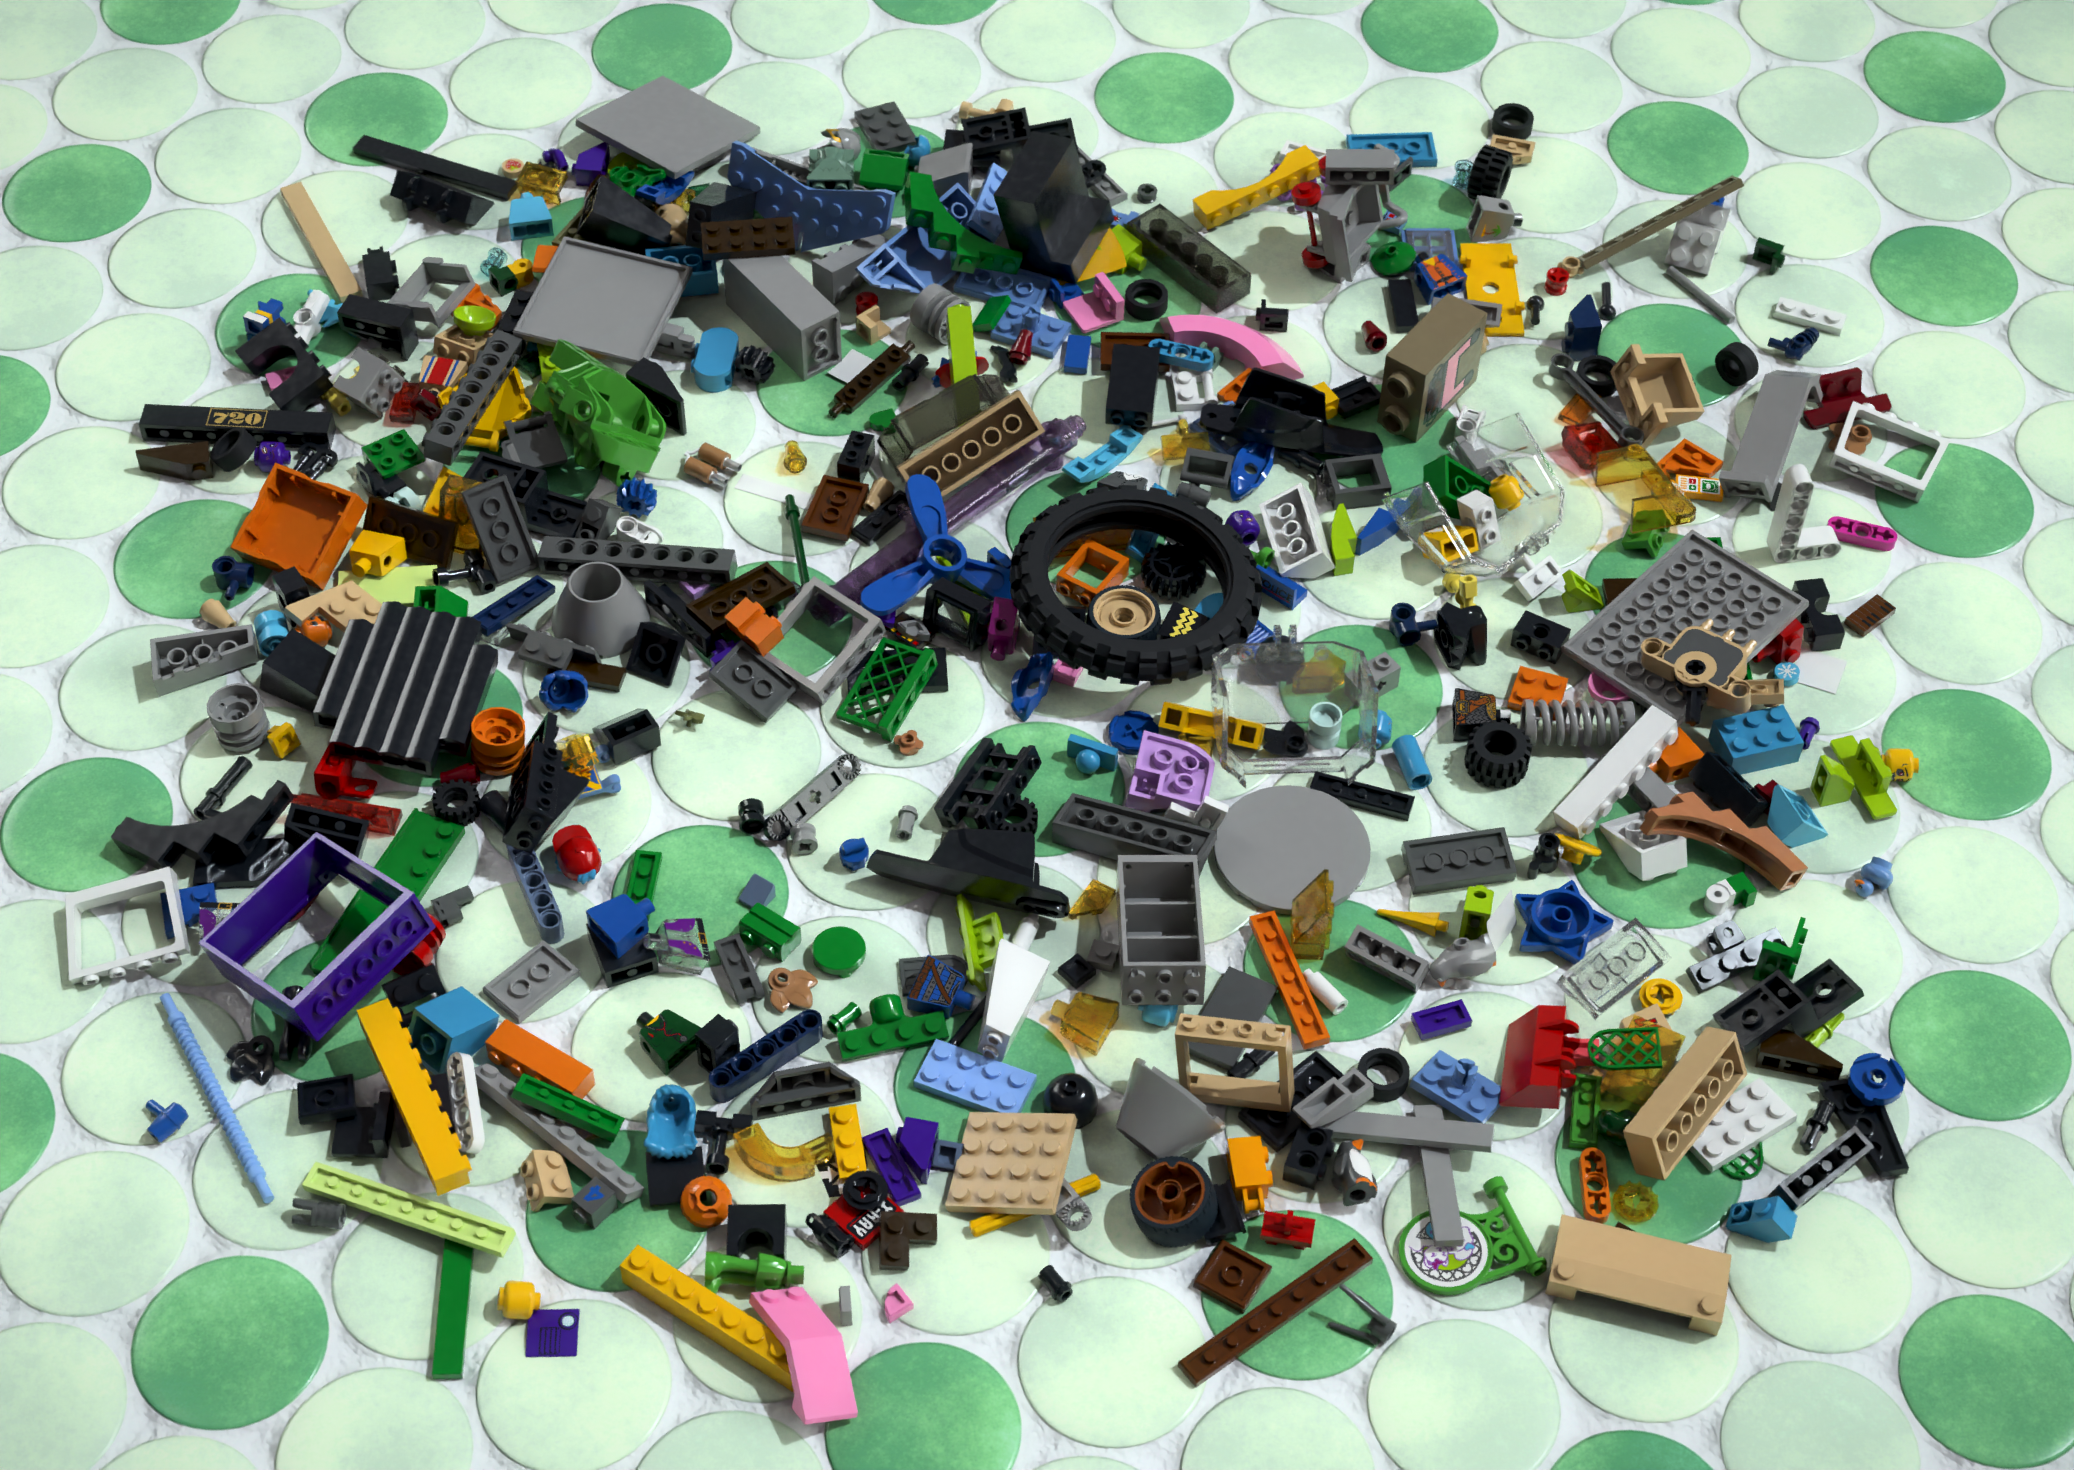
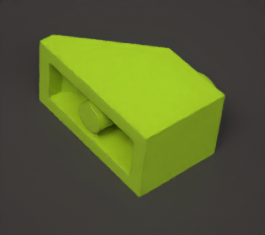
M1821 755L1810 789L1820 807L1849 801L1854 789V780L1851 775H1848L1843 765L1826 755Z

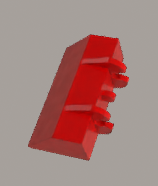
M1538 1005L1509 1024L1499 1098L1500 1106L1559 1109L1561 1089L1569 1088L1576 1082V1075L1563 1073V1070L1575 1069L1576 1063L1572 1058L1574 1051L1580 1045V1039L1567 1037V1034L1579 1033V1026L1574 1021L1567 1019L1566 1006Z

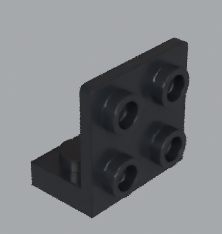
M380 1092L378 1103H374L373 1107H356L357 1116L337 1119L331 1150L333 1157L388 1158L395 1115L391 1092Z

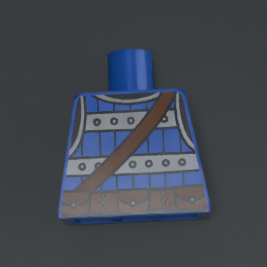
M927 955L907 997V1009L925 1014L943 1011L944 1017L950 1018L956 1006L970 1011L976 996L963 991L965 987V976L936 958Z

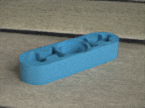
M1154 339L1149 343L1148 347L1160 348L1161 363L1201 372L1209 371L1213 367L1214 354L1208 349L1163 339ZM1184 353L1187 356L1181 358L1177 357L1175 354Z

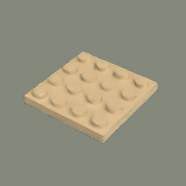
M970 1112L961 1143L964 1144L961 1156L957 1159L945 1204L947 1211L1055 1215L1077 1124L1075 1114Z

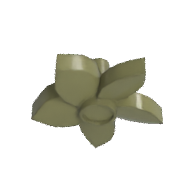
M686 709L685 712L675 711L676 715L683 717V720L687 721V727H691L692 723L702 724L705 717L704 714L690 711L689 709Z

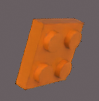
M1520 666L1507 708L1521 712L1523 699H1533L1534 704L1539 699L1546 701L1547 705L1552 700H1557L1561 704L1569 678ZM1555 713L1553 714L1552 719L1554 721H1556Z

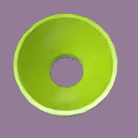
M461 306L453 312L454 323L464 331V334L469 336L484 335L485 332L494 326L496 320L494 312L480 306Z

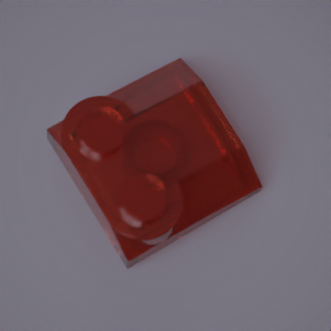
M1600 421L1565 426L1561 432L1562 446L1565 451L1584 470L1596 469L1599 462L1617 458L1626 453V450L1617 443L1601 425Z

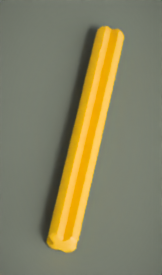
M1091 1174L1069 1183L1080 1197L1101 1188L1100 1179L1097 1174ZM990 1213L971 1220L969 1228L972 1235L977 1237L1032 1216V1214Z

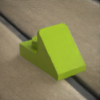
M1570 569L1562 574L1565 581V592L1561 597L1567 612L1597 610L1604 607L1598 588Z

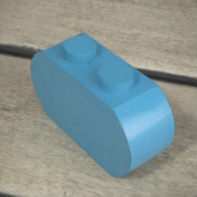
M722 327L712 328L702 333L700 343H696V359L691 361V373H694L695 383L700 389L716 393L725 391L732 386L736 371L734 363L740 353L739 337L734 331Z

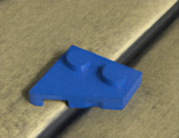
M214 883L179 889L185 925L191 927L199 922L200 909H206L212 913L218 910V908L200 907V902H217ZM164 892L160 893L165 934L168 940L174 938L175 935L167 895Z

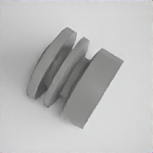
M934 283L928 285L917 296L910 312V321L914 326L929 333L931 337L936 338L939 342L948 344L946 332L947 307L957 304L970 305L965 300L960 299V297L953 295L946 288Z
M230 684L218 689L210 696L207 702V713L213 725L216 738L223 748L235 752L247 751L259 746L267 738L270 724L263 709L260 694L254 687L248 684Z

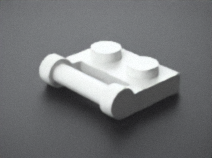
M1212 369L1205 372H1171L1176 411L1201 410L1203 406L1209 403L1218 404V399L1214 395ZM1196 382H1203L1205 398L1199 399Z

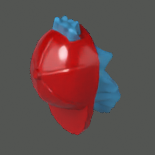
M571 825L557 831L553 836L552 842L558 871L563 872L569 880L572 879L582 884L595 879L602 865L601 849L597 848L587 829L581 825Z

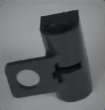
M361 462L356 463L357 481L372 496L382 499L389 496L393 498V493L407 486L397 475L383 479L371 462L363 465Z

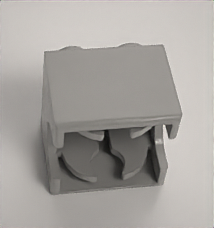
M357 347L351 358L358 361L359 372L350 379L339 375L333 387L354 404L380 418L389 409L390 401L401 390L405 379L385 361Z

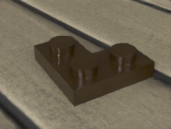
M881 1211L879 1214V1269L908 1271L909 1244L936 1245L937 1214Z

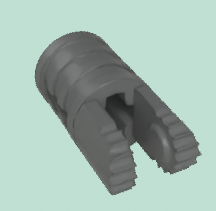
M293 1198V1207L312 1211L311 1215L296 1214L292 1216L293 1224L340 1230L343 1228L346 1220V1204Z

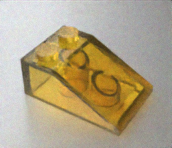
M1634 1015L1628 1028L1658 1027L1663 1066L1660 1069L1607 1070L1600 1089L1642 1107L1652 1096L1655 1089L1664 1081L1668 1073L1672 1071L1686 1036ZM1646 1032L1642 1034L1647 1037L1651 1032ZM1625 1033L1624 1036L1628 1037L1631 1033ZM1654 1034L1650 1040L1657 1045L1656 1035ZM1635 1035L1631 1041L1638 1046L1643 1039ZM1627 1043L1622 1050L1629 1055L1634 1048ZM1646 1043L1641 1049L1649 1054L1654 1047ZM1656 1051V1052L1652 1055V1057H1653L1654 1059H1656L1657 1061H1658V1052ZM1619 1052L1613 1057L1618 1063H1621L1626 1058ZM1637 1052L1632 1058L1640 1063L1645 1056ZM1648 1059L1644 1064L1654 1063ZM1629 1060L1625 1065H1632L1634 1063Z

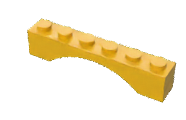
M1303 145L1287 153L1283 162L1272 174L1255 184L1234 190H1210L1194 198V216L1207 231L1292 190L1299 183L1308 182L1320 176L1319 159L1306 145Z

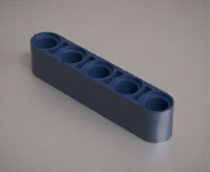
M813 1009L802 1011L713 1069L709 1074L712 1099L719 1103H726L821 1041L823 1037L821 1014Z

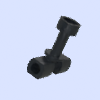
M476 548L465 551L463 559L465 569L447 571L445 567L433 569L432 572L435 586L446 587L449 585V581L466 578L468 582L475 581L480 592L483 594L495 591L496 580L490 570L484 569L485 560L479 549Z
M697 1110L695 1131L711 1133V1136L716 1139L714 1153L707 1157L706 1170L716 1175L728 1172L730 1159L725 1155L727 1141L733 1139L734 1135L751 1137L753 1115L733 1113V1118L717 1117V1112Z

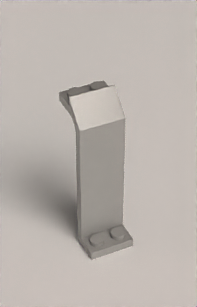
M1775 370L1765 374L1731 471L1721 470L1719 475V481L1726 498H1730L1733 495L1766 499L1767 502L1772 501L1806 401L1821 403L1823 397L1819 383L1821 374Z

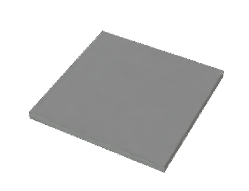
M664 76L577 118L575 125L654 169H664L666 175L672 179H676L731 149L732 142L739 141L743 143L760 134V126Z
M564 236L516 324L513 335L521 337L523 340L555 347L558 339H563L576 345L592 357L633 367L643 357L648 360L650 359L693 273L692 267Z

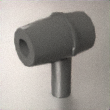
M1181 482L1177 487L1175 497L1177 498L1180 494L1194 500L1197 505L1205 508L1210 501L1211 492L1200 488L1201 484Z

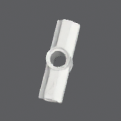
M313 290L304 307L297 310L293 316L295 321L294 328L298 332L295 337L301 336L307 345L311 338L318 335L321 331L319 322L330 302L329 296L321 290Z

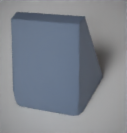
M754 873L740 895L739 902L749 908H752L757 902L766 907L776 896L775 885Z
M936 1139L931 1167L954 1171L957 1159L962 1154L964 1144Z

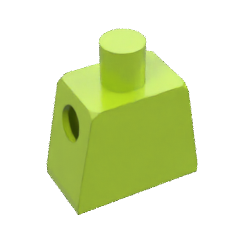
M1117 224L1111 230L1123 250L1127 267L1113 272L1124 274L1131 267L1142 271L1147 264V259L1142 257V242L1120 224Z
M1483 885L1467 888L1459 938L1464 937L1469 940H1475L1482 934L1487 933L1486 923L1491 915L1494 891L1487 889ZM1471 919L1480 921L1478 928L1470 926Z

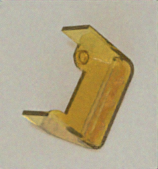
M1632 444L1628 447L1597 452L1596 487L1642 479L1651 491L1650 496L1632 499L1630 532L1632 534L1686 524L1695 520L1696 507L1668 471L1642 446Z

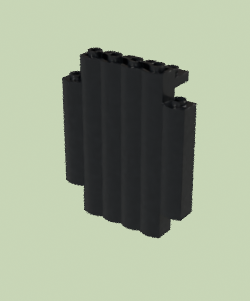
M397 601L382 603L375 624L365 619H350L313 711L314 726L333 730L329 740L330 755L430 776L433 773L440 752L465 757L471 742V723L474 716L482 711L498 665V650L488 644L479 645L482 636L481 622L470 616L456 617L446 611L431 612L421 606L407 607Z

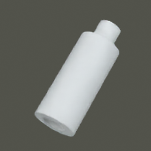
M1029 913L1028 917L1022 918L1011 941L1012 944L1029 951L1039 929V923L1037 922L1039 916L1037 914Z
M1306 969L1303 972L1309 990L1334 1015L1341 1013L1346 1008L1348 1000L1320 972L1313 973L1310 969Z

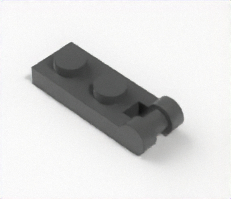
M739 933L714 941L715 951L733 989L738 1005L746 1003L747 999L752 997L756 999L764 997L762 984ZM750 983L752 986L746 989L742 988V985Z

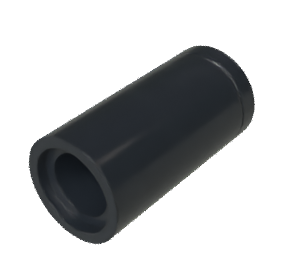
M492 790L480 799L478 808L503 834L508 801L499 791Z

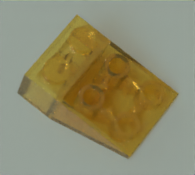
M1324 869L1292 900L1290 937L1291 949L1296 959L1323 960L1324 949L1329 950V934L1332 931V918L1334 917V902H1331L1334 881L1329 880L1328 869Z

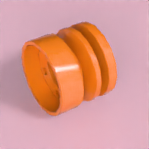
M491 707L482 710L474 716L471 723L472 763L477 764L480 771L489 775L499 776L513 773L525 755V721L521 715L512 709Z

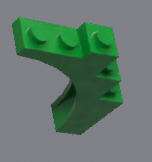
M909 172L904 187L906 225L928 228L929 247L951 252V270L973 274L975 268L1017 275L1023 259L1022 252L995 245L970 232L958 223L940 202L933 186L932 175Z

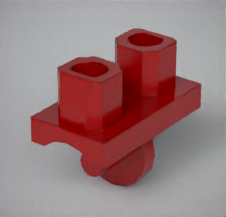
M1288 1210L1287 1214L1265 1211L1260 1239L1265 1240L1266 1244L1271 1245L1284 1243L1300 1250H1305L1306 1247L1311 1248L1316 1219L1293 1216L1294 1211Z

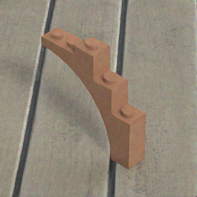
M1694 792L1679 793L1671 799L1669 805L1650 809L1645 814V820L1639 828L1646 836L1656 834L1678 835L1712 845L1752 867L1779 891L1796 887L1808 869L1767 826L1749 829L1730 809L1713 812Z

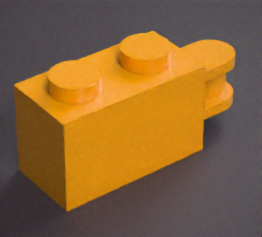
M1261 1136L1227 1139L1225 1154L1230 1182L1236 1201H1242L1244 1214H1249V1211L1255 1210L1264 1213V1199H1267L1268 1188L1273 1187L1272 1172L1266 1169L1265 1164L1269 1161L1267 1146L1262 1147Z

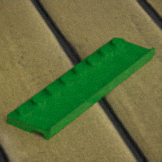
M414 808L374 868L412 891L420 902L465 835V828ZM359 889L311 959L309 966L313 973L318 975L388 907Z

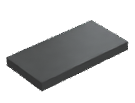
M501 475L459 492L496 584L540 567L538 554L506 475Z
M1229 966L1200 1016L1261 1022L1277 993L1278 986ZM1188 1042L1189 1054L1226 1070L1232 1069L1237 1064L1245 1048Z

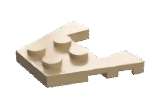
M351 580L287 605L284 609V614L301 627L305 621L316 613H320L345 633L350 619H365L375 624L382 604Z

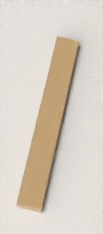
M302 182L280 188L281 195L340 302L344 303L349 294L362 297L363 294L359 284Z

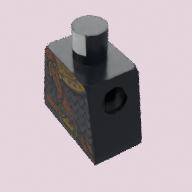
M1455 688L1452 702L1453 741H1467L1476 726L1480 727V724L1485 721L1490 723L1491 720H1496L1497 722L1504 720L1507 721V724H1510L1511 711L1496 709V697L1493 694Z

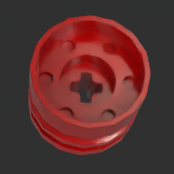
M428 914L436 927L392 971L405 975L431 963L434 958L433 955L437 953L446 937L444 927L432 915Z

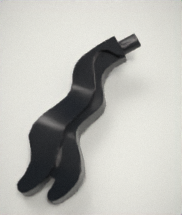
M992 345L990 349L994 353H998L999 362L1003 367L1000 371V380L1017 383V370L1009 360L1008 349L999 345L997 347Z

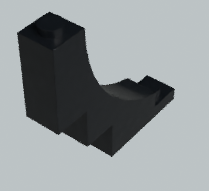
M277 780L268 789L262 800L250 795L223 813L190 824L161 826L147 824L126 817L116 827L111 838L121 851L156 869L165 867L172 869L183 854L207 866L222 846L247 858L293 800L294 796L286 783Z

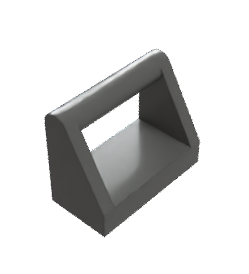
M1187 447L1180 480L1227 489L1234 456ZM1189 470L1224 476V479L1190 473Z

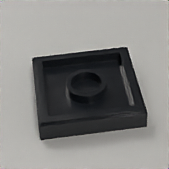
M353 1074L297 1083L300 1126L357 1116Z

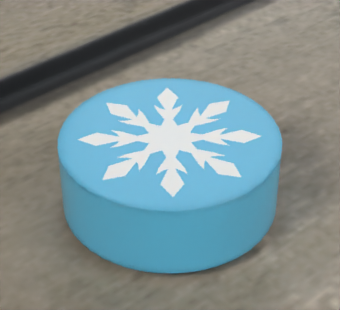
M1781 662L1776 665L1774 679H1784V686H1792L1799 680L1800 670L1794 663Z

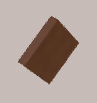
M1222 1240L1195 1279L1193 1287L1244 1314L1271 1273L1272 1266Z

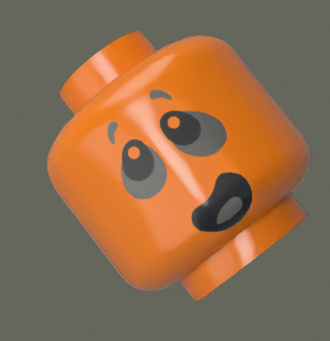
M319 615L311 617L301 627L296 624V628H294V630L322 647H325L332 638V629L329 621L324 620Z

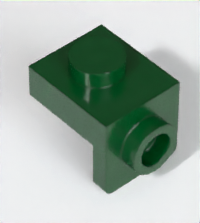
M1759 237L1752 259L1771 265L1769 273L1774 275L1777 267L1782 268L1786 255H1783L1785 245Z

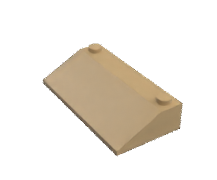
M1562 1214L1545 1294L1574 1301L1576 1291L1578 1290L1689 1317L1688 1329L1717 1336L1724 1315L1732 1255Z

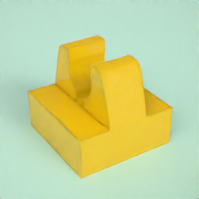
M288 722L281 726L274 725L267 731V739L275 755L281 759L301 745L292 724Z

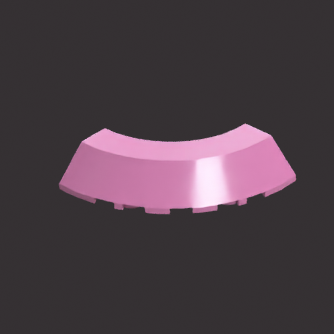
M1177 315L1163 317L1159 320L1164 333H1170V341L1198 347L1204 341L1211 348L1218 347L1219 351L1224 353V357L1241 361L1245 364V369L1249 367L1251 369L1259 368L1292 380L1304 377L1296 361L1283 347L1266 335L1245 325L1206 315Z

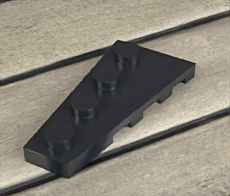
M1848 1079L1820 1082L1818 1090L1826 1101L1835 1106L1834 1113L1846 1130L1849 1131L1852 1127L1856 1126L1874 1146L1865 1157L1878 1176L1883 1178L1907 1174L1909 1166L1885 1106L1874 1105L1869 1107L1862 1104L1860 1098L1850 1089Z

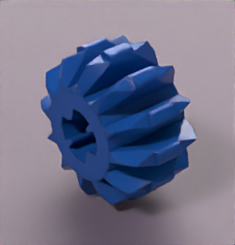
M633 477L631 481L625 479L622 485L618 487L616 505L623 508L622 512H629V516L635 514L638 518L642 515L648 516L656 507L657 490L653 489L652 483L646 484L644 479L638 481Z

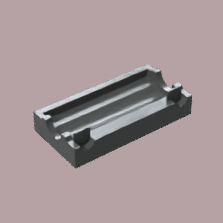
M1505 827L1403 841L1401 848L1404 865L1408 867L1409 884L1413 895L1513 881L1517 874Z

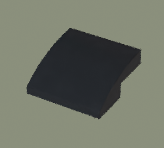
M702 1146L696 1147L692 1155H688L686 1158L679 1157L678 1159L674 1156L670 1159L665 1157L658 1158L646 1152L650 1207L680 1204L681 1194L685 1186L692 1180L705 1176ZM706 1191L700 1194V1201H707Z

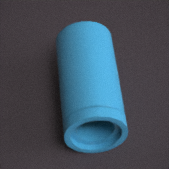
M1404 735L1397 738L1392 743V749L1408 787L1412 790L1427 787L1432 782V775L1416 738L1413 735Z

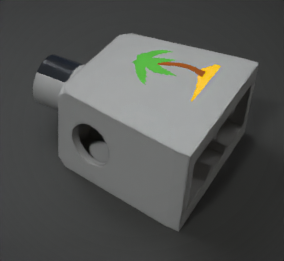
M1478 195L1466 229L1471 242L1505 239L1511 226L1520 227L1522 225L1523 217L1521 213H1514L1508 200Z

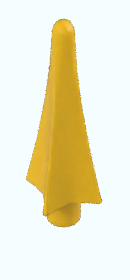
M1377 910L1378 915L1404 923L1435 937L1437 930L1442 932L1448 931L1449 922L1439 920L1440 912Z

